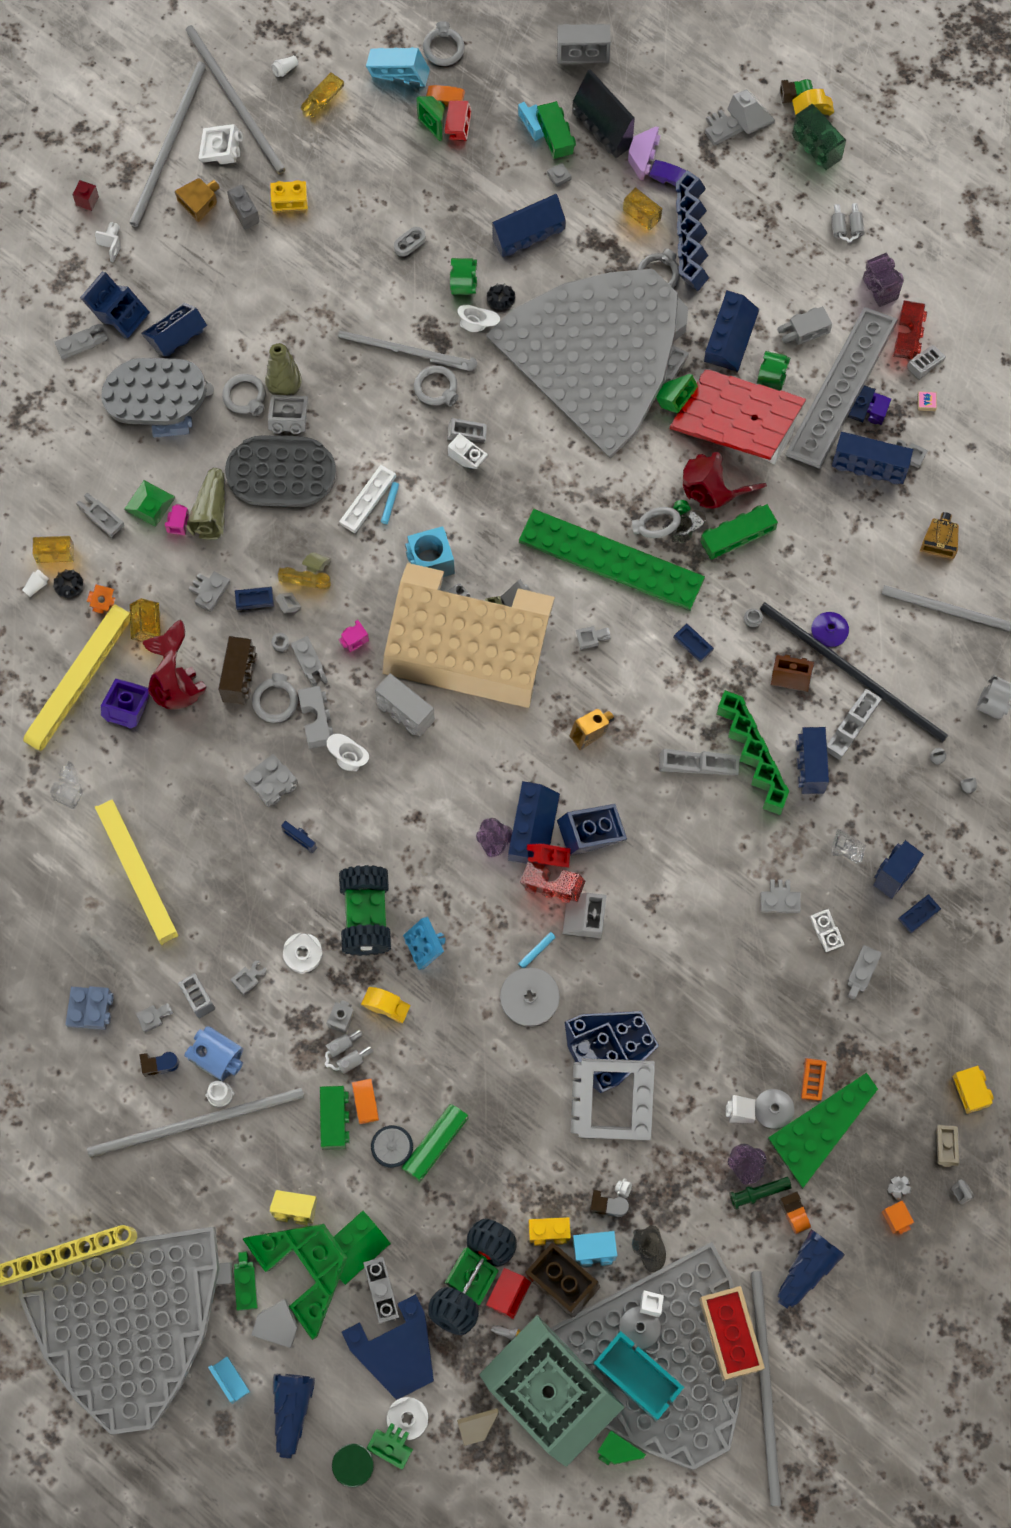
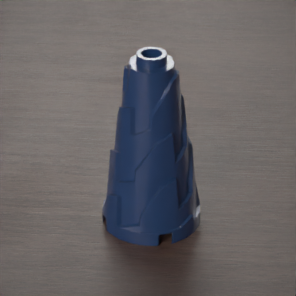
M812 1229L798 1251V1256L790 1267L789 1274L777 1295L780 1298L777 1302L786 1309L789 1306L793 1308L845 1256L842 1251Z
M274 1374L276 1453H280L279 1457L292 1458V1454H296L299 1438L302 1436L309 1401L313 1395L314 1377L310 1378V1376L285 1374V1376Z

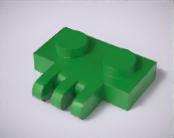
M393 1423L390 1424L386 1433L376 1429L366 1449L403 1470L413 1451L412 1448L405 1445L410 1433L406 1431L401 1438L399 1435L402 1429L398 1427L394 1434L392 1432L395 1427Z

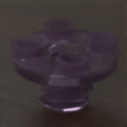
M487 818L482 821L476 838L481 843L487 856L495 857L501 855L505 851L506 845L508 846V843L511 842L512 829L496 818Z
M739 1144L732 1149L727 1162L744 1185L756 1183L763 1177L767 1158L764 1151L760 1148H753L748 1144Z

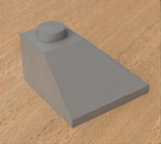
M747 89L733 95L727 108L747 134L775 122V119L756 96Z

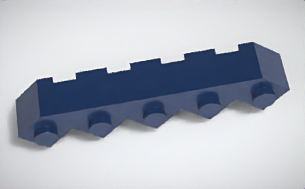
M687 170L676 183L677 235L679 236L678 268L679 274L685 283L699 291L709 279L705 270L700 266L709 256L700 244L708 233L702 223L699 222L701 217L707 212L702 202L698 199L706 188L700 178Z

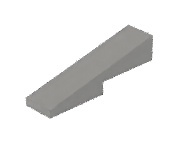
M663 749L659 753V771L739 775V756L705 751L693 753Z

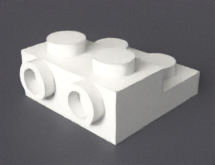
M235 124L203 128L198 159L202 163L218 161L220 164L235 163L237 157L240 156L239 142L243 140L242 132Z

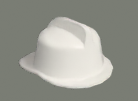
M462 305L458 308V315L461 317L460 326L470 332H479L484 330L486 326H495L500 322L499 315L493 311L471 305Z
M342 734L329 736L327 748L337 758V763L342 769L357 771L360 766L368 762V752L349 737Z

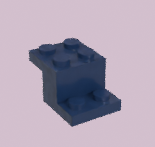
M103 271L80 297L102 323L113 325L124 338H129L150 313L128 286L117 285Z

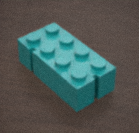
M620 1331L596 1359L593 1366L657 1421L670 1406L667 1401L672 1403L685 1387L641 1348L637 1347L633 1351L631 1348L635 1343Z

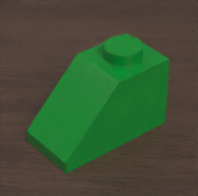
M687 374L666 382L659 390L656 399L661 408L679 413L698 385L693 375Z
M613 1431L609 1432L597 1451V1454L600 1455L598 1459L608 1466L610 1463L617 1465L641 1460L646 1455Z

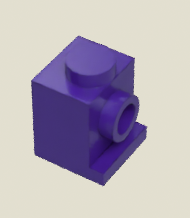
M874 393L867 413H870L868 418L870 423L883 424L891 398Z

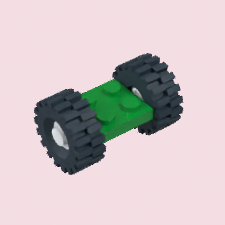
M358 865L340 870L339 886L340 893L345 895L346 928L341 931L342 952L357 956H370L372 954L378 955V953L389 952L391 950V932L389 927H386L385 893L389 891L388 870L375 865Z

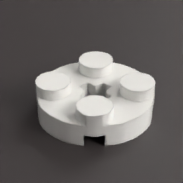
M294 934L284 944V961L290 969L303 974L312 971L319 965L323 957L320 942L311 934ZM299 949H302V950L307 949V950H308V951L306 952L307 956H305V957H303V956L299 957V956H298V955H299V951H298V950H299Z
M400 1398L391 1405L388 1411L387 1425L389 1427L393 1423L395 1425L392 1431L394 1434L398 1427L402 1429L399 1435L401 1438L407 1431L410 1433L407 1440H414L420 1437L428 1426L427 1409L422 1402L415 1398ZM405 1413L414 1417L409 1425L407 1422H402V1419H404L403 1414Z

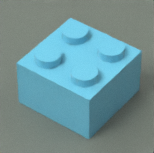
M614 1231L573 1235L574 1259L582 1268L592 1267L593 1263H600V1266L612 1265V1262L616 1261L617 1249Z

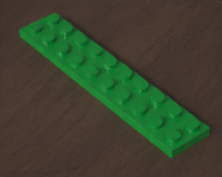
M536 509L532 510L519 538L520 544L691 611L705 580L703 575Z

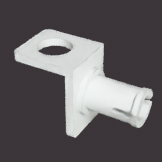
M113 222L109 223L106 233L95 232L96 243L110 247L109 255L111 262L115 261L120 250L119 236H116L120 226L117 223H114L113 226Z

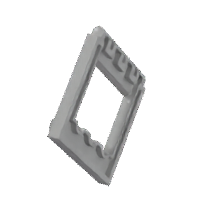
M582 1058V1062H574L573 1077L581 1079L573 1080L572 1096L580 1098L572 1099L571 1115L578 1117L571 1118V1133L579 1134L580 1138L651 1140L655 1062ZM594 1071L634 1073L632 1127L591 1126Z

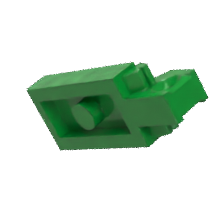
M247 1251L238 1252L239 1263L234 1264L237 1311L258 1309L255 1267L253 1262H248Z

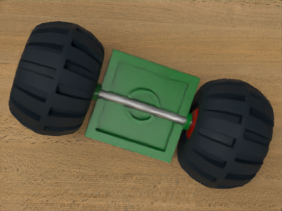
M481 1219L470 1228L467 1235V1248L463 1249L445 1281V1284L449 1287L441 1288L430 1299L428 1315L436 1325L455 1335H465L476 1325L479 1317L478 1306H480L499 1271L494 1266L506 1264L515 1254L517 1241L511 1230L499 1222L490 1219Z

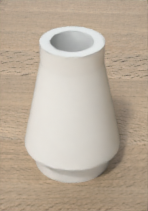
M294 55L275 60L271 65L272 71L277 77H283L298 65V60Z
M37 569L36 572L31 574L22 591L31 597L47 585L46 582L49 578Z

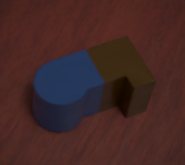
M165 1052L162 1056L150 1058L148 1053L139 1054L144 1077L173 1072L179 1067V1059L173 1052Z

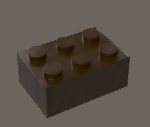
M233 636L228 638L218 688L222 702L245 705L246 699L250 698L251 689L248 687L249 682H252L254 678L253 664L257 662L256 647L253 646L252 639Z
M554 1242L545 1249L525 1272L527 1278L572 1318L580 1312L600 1289L599 1282Z

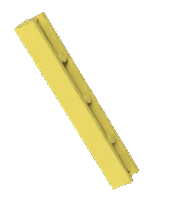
M113 799L95 806L160 944L163 945L165 942L178 937V933Z

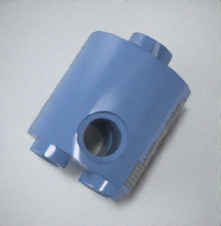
M206 1027L204 1030L200 1029L194 1037V1040H196L194 1045L190 1046L184 1055L190 1062L219 1081H224L230 1074L235 1076L243 1065V1062L240 1060L243 1047L212 1027Z

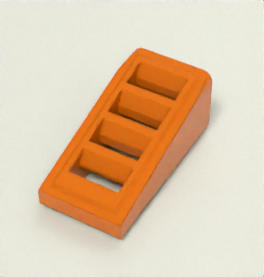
M805 1058L801 1098L822 1100L827 1061ZM810 1065L820 1066V1070L810 1069ZM809 1073L819 1074V1078L809 1077ZM808 1081L818 1082V1086L808 1085ZM807 1089L818 1090L817 1094L807 1093Z

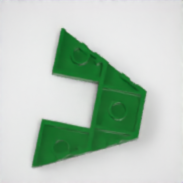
M318 1224L243 1238V1241L265 1273L270 1271L294 1250L316 1283L289 1307L312 1340L316 1339L348 1258L325 1224Z

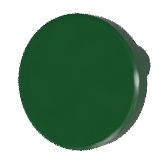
M347 1444L341 1447L333 1457V1474L337 1481L344 1486H362L373 1474V1457L362 1445Z

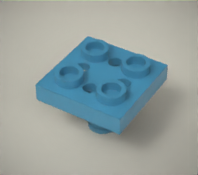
M428 917L420 919L403 935L418 970L425 969L444 952L441 945L445 944L446 939L445 937L439 939L444 934L435 933Z

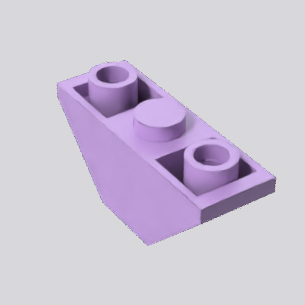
M656 126L634 136L629 149L628 162L641 181H644L645 175L650 173L651 164L649 163L650 160H654L656 153L654 147L655 145L658 146L661 135H658L659 127Z

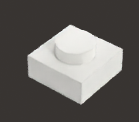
M644 1290L641 1295L639 1312L660 1317L664 1295Z

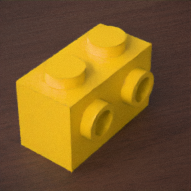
M295 180L293 182L277 181L270 183L273 211L308 209L306 181Z
M979 1066L956 1072L952 1076L966 1114L990 1107L993 1104V1094L990 1089H987L985 1073L979 1069Z
M570 1217L529 1219V1243H534V1246L546 1245V1242L563 1245L567 1244L566 1241H570Z

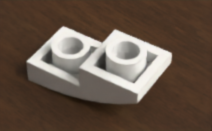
M829 909L809 916L825 952L844 946L839 929L835 926Z

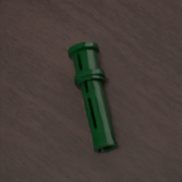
M787 1176L752 1188L748 1186L745 1190L736 1193L730 1192L729 1195L734 1209L737 1210L739 1206L749 1203L751 1205L755 1204L758 1199L792 1189V1186Z

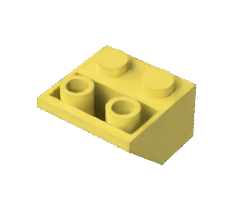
M276 1190L270 1206V1213L276 1218V1221L287 1223L288 1220H294L298 1225L308 1226V1223H313L317 1197Z

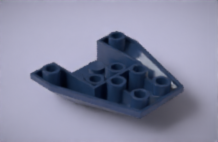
M641 1011L582 1014L564 1022L567 1047L575 1062H582V1058L644 1061L659 1047ZM594 1071L593 1088L603 1093L617 1087L631 1073Z

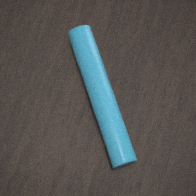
M392 482L381 519L383 524H388L399 488V484L396 482Z
M550 932L518 965L521 968L529 965L556 938L555 935Z

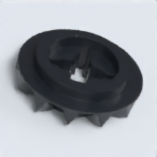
M497 283L495 286H491L487 292V301L492 308L505 310L514 304L515 292L511 286L509 287L505 283ZM503 292L505 297H502L499 301L498 295Z
M65 569L61 573L58 572V575L54 578L53 587L59 596L72 598L81 592L83 579L80 573ZM64 579L72 580V587L65 585Z

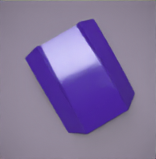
M115 679L101 704V716L107 722L123 725L129 729L137 726L150 696L148 687Z

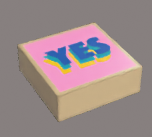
M918 391V411H936L937 392Z

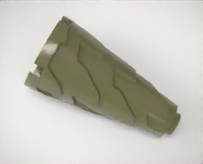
M282 343L273 344L269 350L267 373L265 376L267 389L272 395H294L299 391L302 384L301 373L287 347Z
M212 468L207 472L187 521L186 528L188 532L195 536V532L198 533L200 539L215 540L220 538L221 534L223 536L225 490L224 473L219 468Z

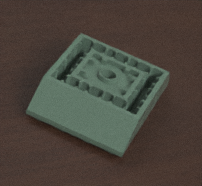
M538 1315L479 1374L496 1399L549 1455L565 1467L625 1407ZM545 1386H551L554 1389L552 1398H547L544 1395L543 1389Z

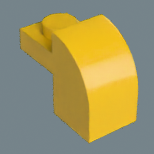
M824 89L807 90L792 100L795 115L805 119H809L817 112L828 116L834 113L833 101L831 97L825 95Z
M368 987L361 1003L362 1006L374 1013L384 1014L398 1023L404 1022L411 1006L402 1001L399 996L376 987Z

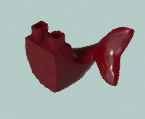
M719 452L712 453L711 457L698 454L695 459H689L683 469V489L689 500L691 498L700 503L699 506L705 508H719L739 495L767 487L766 483L742 486L735 490L727 489L722 477L723 467L721 463L723 458Z
M182 620L176 621L164 635L149 638L142 642L148 651L163 656L162 661L151 675L148 693L158 705L166 709H181L190 706L198 700L200 695L205 693L207 688L203 681L194 684L192 680L196 678V672L192 667L183 669V667L176 668L177 652L185 638L186 632Z

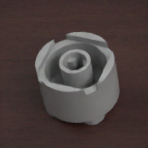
M993 675L988 681L991 685L984 687L980 695L977 710L996 719H1002L1003 715H1007L1011 708V704H1009L1011 700V683Z

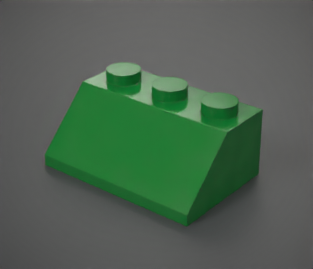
M364 1211L360 1212L334 1236L348 1257L340 1280L344 1285L349 1283L365 1268L363 1262L374 1260L391 1245L390 1241Z

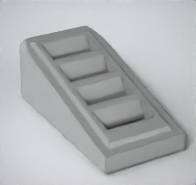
M932 345L910 360L907 369L920 380L942 362L946 356ZM932 351L938 356L937 359L931 354ZM927 355L933 360L932 362L926 357Z
M451 418L448 425L447 440L453 441L460 433L471 442H485L487 424ZM477 429H480V436L477 435Z
M195 973L178 983L198 1018L215 1010L214 1004ZM196 982V985L186 990V987ZM200 989V991L190 996V994ZM204 996V998H202V999H200L199 1001H197V1002L194 1003L195 1000H197V999H199L200 997Z
M963 1179L951 1187L962 1205L974 1198L973 1192Z

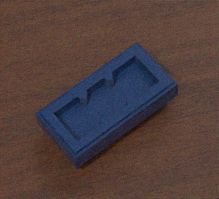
M864 385L848 418L864 422L876 389Z
M272 586L235 590L236 609L274 606Z
M687 623L673 636L700 663L714 650Z
M286 820L281 825L283 833L309 852L314 853L317 845L316 842L307 837L308 833L300 827L298 829Z
M928 894L901 915L898 920L912 934L937 914L941 908Z

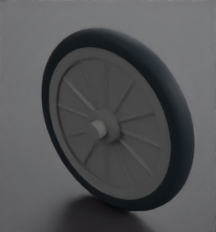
M396 1125L385 1126L379 1129L373 1136L371 1152L374 1159L380 1165L388 1168L399 1167L405 1164L412 1155L413 1140L404 1128Z

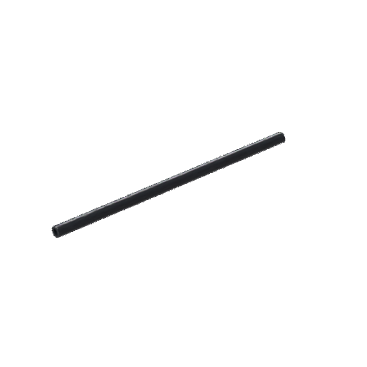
M764 602L760 607L762 612L941 742L946 740L948 737L947 733L768 603Z

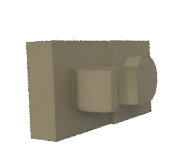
M937 1125L938 1165H942V1167L958 1166V1126Z

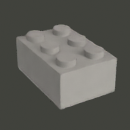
M610 24L558 25L557 63H609L611 45Z
M391 673L375 689L377 706L382 711H388L392 714L391 717L397 723L402 722L406 726L407 731L412 735L416 734L421 737L435 721L434 708Z

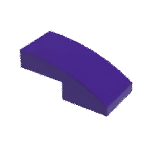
M655 160L648 176L663 184L667 181L676 186V183L686 170L667 162Z

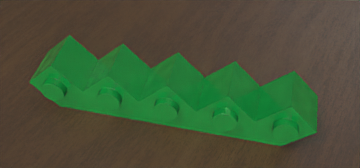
M724 690L716 715L733 720L728 738L745 744L739 761L756 767L751 785L769 791L763 809L781 815L789 789L785 785L781 773L757 729V725L746 706L744 698Z

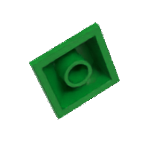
M433 96L417 97L418 119L441 141L445 121V107L443 103L437 101Z
M143 480L124 510L156 527L174 501L175 496Z

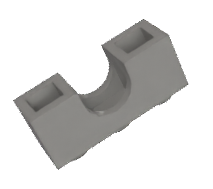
M320 686L299 689L298 695L302 714L314 713L318 716L314 723L304 725L309 749L327 746V740L329 736L333 735L332 726L328 727L327 723L331 718L329 709L324 707V703H327L325 691L321 692Z

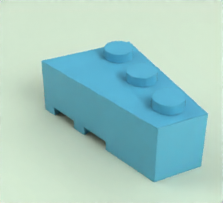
M414 47L370 49L366 67L372 77L392 81L394 78L403 79L404 83L409 84L410 81L418 82L423 87L426 86L430 68L419 48Z

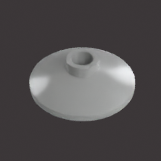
M766 1090L755 1101V1116L763 1126L769 1129L783 1128L793 1118V1101L788 1094L781 1090ZM777 1105L778 1111H773L771 1106Z
M634 1307L622 1316L619 1331L635 1343L632 1348L636 1349L639 1347L645 1349L657 1341L661 1330L658 1317L640 1313V1307ZM639 1323L643 1324L644 1330H637L636 1325Z

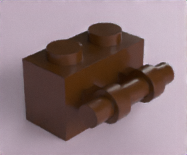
M787 654L785 656L777 655L773 667L771 685L808 692L814 662L808 661L807 658L803 657L798 659L792 658L791 655Z

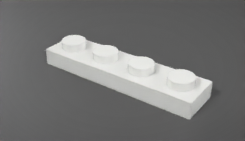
M380 465L339 521L340 525L356 533L394 481L396 473Z

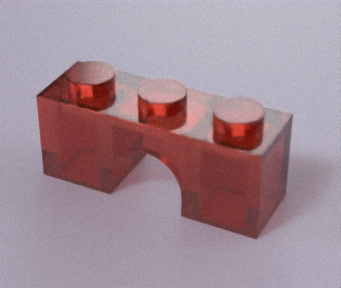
M903 301L899 325L908 327L911 332H898L893 357L912 360L916 357V354H920L922 343H919V339L923 338L925 327H922V322H925L927 317V311H924L925 304Z
M527 862L520 880L525 891L531 894H536V892L542 893L543 896L548 898L558 897L567 903H570V901L578 902L586 882L579 873L562 870L557 880L549 882L551 872L545 865Z

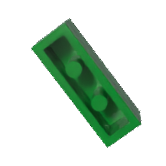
M557 101L537 106L536 117L552 158L557 159L572 155L576 141L574 136L570 134L569 123L565 122L562 107H559Z
M344 1086L320 1087L322 1150L346 1149V1143H350V1132L346 1131V1123H349V1111H346L345 1104L349 1103V1091H345Z

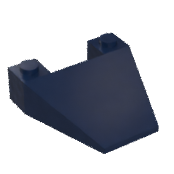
M416 1294L397 1303L406 1323L370 1341L360 1322L341 1331L350 1352L396 1400L434 1382L426 1315Z

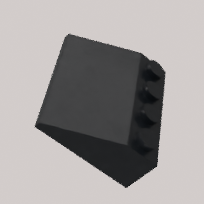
M588 70L573 99L572 112L576 118H580L585 128L594 134L595 139L605 146L606 151L617 158L630 149L634 134L635 117L592 70Z

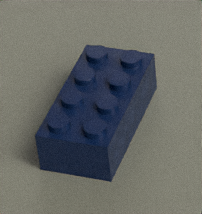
M841 431L832 467L839 471H850L856 475L871 476L876 480H887L892 484H904L914 449Z

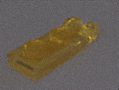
M330 72L308 95V98L301 105V110L305 112L314 103L315 105L309 111V116L315 117L320 109L345 86L344 81Z
M290 567L279 568L278 571L279 582L324 590L329 589L331 586L330 576L324 573L315 575L310 571L300 572Z

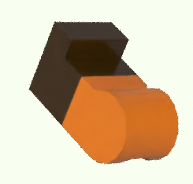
M798 1191L779 1200L795 1234L811 1228Z

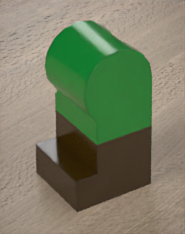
M809 79L799 82L781 80L779 91L782 104L791 103L801 93L813 89L812 81Z

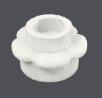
M625 1178L622 1181H618L615 1187L617 1196L627 1198L630 1194L632 1183L628 1182Z

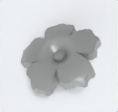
M899 1176L891 1179L893 1184H889L887 1189L888 1193L892 1194L897 1200H902L903 1195L906 1196L911 1193L912 1189L908 1186L910 1185V1179L906 1176L902 1178Z

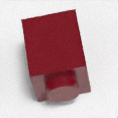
M79 180L72 194L76 206L90 211L93 210L99 198L96 185Z

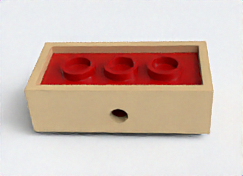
M741 1286L700 1297L699 1301L722 1381L764 1370V1363Z

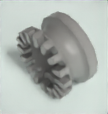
M283 633L275 634L272 638L273 648L278 652L286 651L289 646L288 637ZM283 639L284 645L277 646V640Z

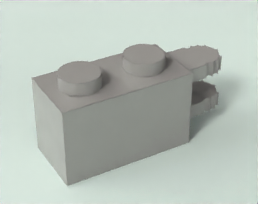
M823 306L820 308L815 307L804 314L794 315L790 322L780 325L777 330L779 334L791 331V333L782 337L783 342L788 343L795 340L797 345L830 333L832 322Z

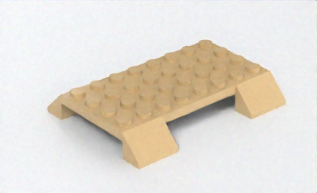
M407 563L399 585L384 653L382 674L389 675L391 673L394 677L530 708L534 681L555 597L518 588L512 607L441 591L444 571Z

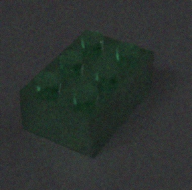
M813 103L797 113L792 135L797 142L802 144L805 151L814 157L816 163L827 170L842 160L846 139Z

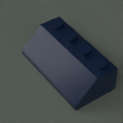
M551 195L492 222V239L502 257L510 256L522 248H528L533 243L543 241L548 236L559 234L565 229L566 219L558 195Z
M726 290L705 351L704 362L736 372L739 371L759 313V308L744 295Z
M522 781L508 852V861L541 867L547 866L538 862L528 861L529 857L534 856V851L527 850V844L551 845L560 793L542 784Z

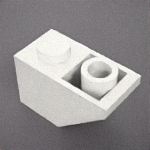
M460 433L448 445V456L464 467L477 469L488 456L487 453Z
M732 1095L731 1100L726 1105V1117H729V1123H754L755 1100Z

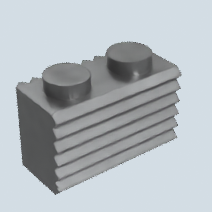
M239 185L227 191L229 203L243 228L248 229L260 222L258 210H256L244 186Z

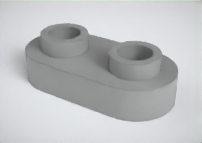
M413 227L394 242L395 253L399 256H407L425 242V231L420 227Z

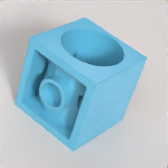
M443 526L407 536L408 543L405 544L406 555L411 564L444 571L443 577L455 574L454 558ZM426 550H435L441 554L438 559L429 562L418 558V555Z

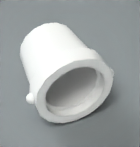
M214 1081L209 1085L205 1096L211 1105L222 1108L230 1104L235 1093L229 1084L222 1081Z

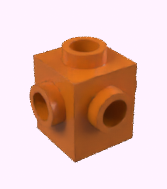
M95 584L94 591H89L87 602H90L89 607L93 608V612L103 614L104 611L108 612L115 602V598L112 597L114 589ZM98 597H103L104 602L100 603Z

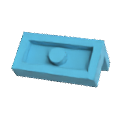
M522 102L518 104V115L534 141L544 137L536 117L537 105L535 104L528 108L526 103Z
M225 1357L214 1366L210 1365L208 1367L230 1403L234 1404L250 1392L228 1357Z

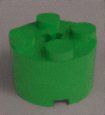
M451 258V295L476 294L477 259Z
M765 351L757 385L761 384L781 391L785 384L786 371L791 357Z

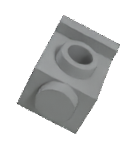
M341 1001L340 1004L335 1002L330 1017L327 1020L328 1028L347 1033L355 1013L354 1009L351 1008L352 1004ZM339 1012L345 1013L341 1018L337 1016Z

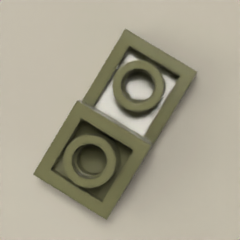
M312 552L306 556L302 564L307 566L306 570L317 573L318 570L323 571L325 565H330L331 558Z

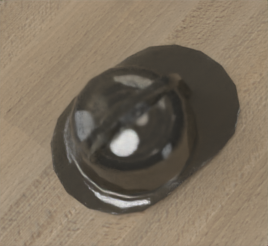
M692 510L680 515L681 521L678 528L669 534L671 541L674 543L689 541L693 537L695 530L705 523L706 515L699 510ZM673 518L663 524V529L673 522Z
M653 1225L646 1227V1229H635L632 1239L633 1251L641 1257L646 1270L653 1273L660 1270L666 1260V1250L659 1229Z

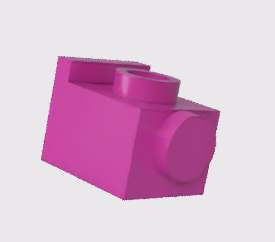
M180 504L172 506V511L168 512L167 522H165L167 533L186 535L187 521L190 516L187 507Z
M356 620L355 626L347 627L338 640L344 649L347 647L349 652H352L367 643L369 636L359 620Z

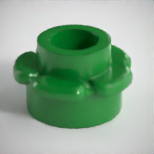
M678 500L674 503L673 509L678 511L680 517H683L689 513L691 507L686 500Z

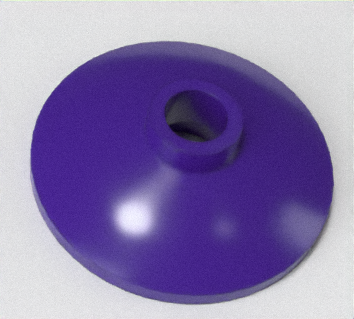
M824 612L814 619L811 632L814 638L825 646L832 648L846 641L849 634V626L845 618L840 614ZM828 625H833L834 629H829Z

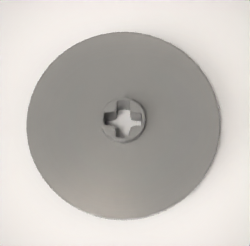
M522 968L513 972L503 983L500 994L501 1005L505 1014L512 1021L523 1026H537L548 1021L555 1014L560 999L559 989L555 980L547 972L537 968ZM528 992H531V995L536 996L533 997V1001H529V999L524 998L527 996Z

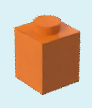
M903 1200L882 1211L893 1234L899 1231L901 1235L911 1230L910 1226L914 1221Z

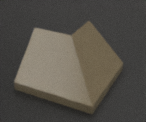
M498 1408L457 1420L464 1446L486 1440L499 1416Z

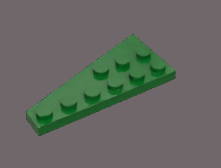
M867 1072L768 1137L769 1142L802 1189L878 1090Z

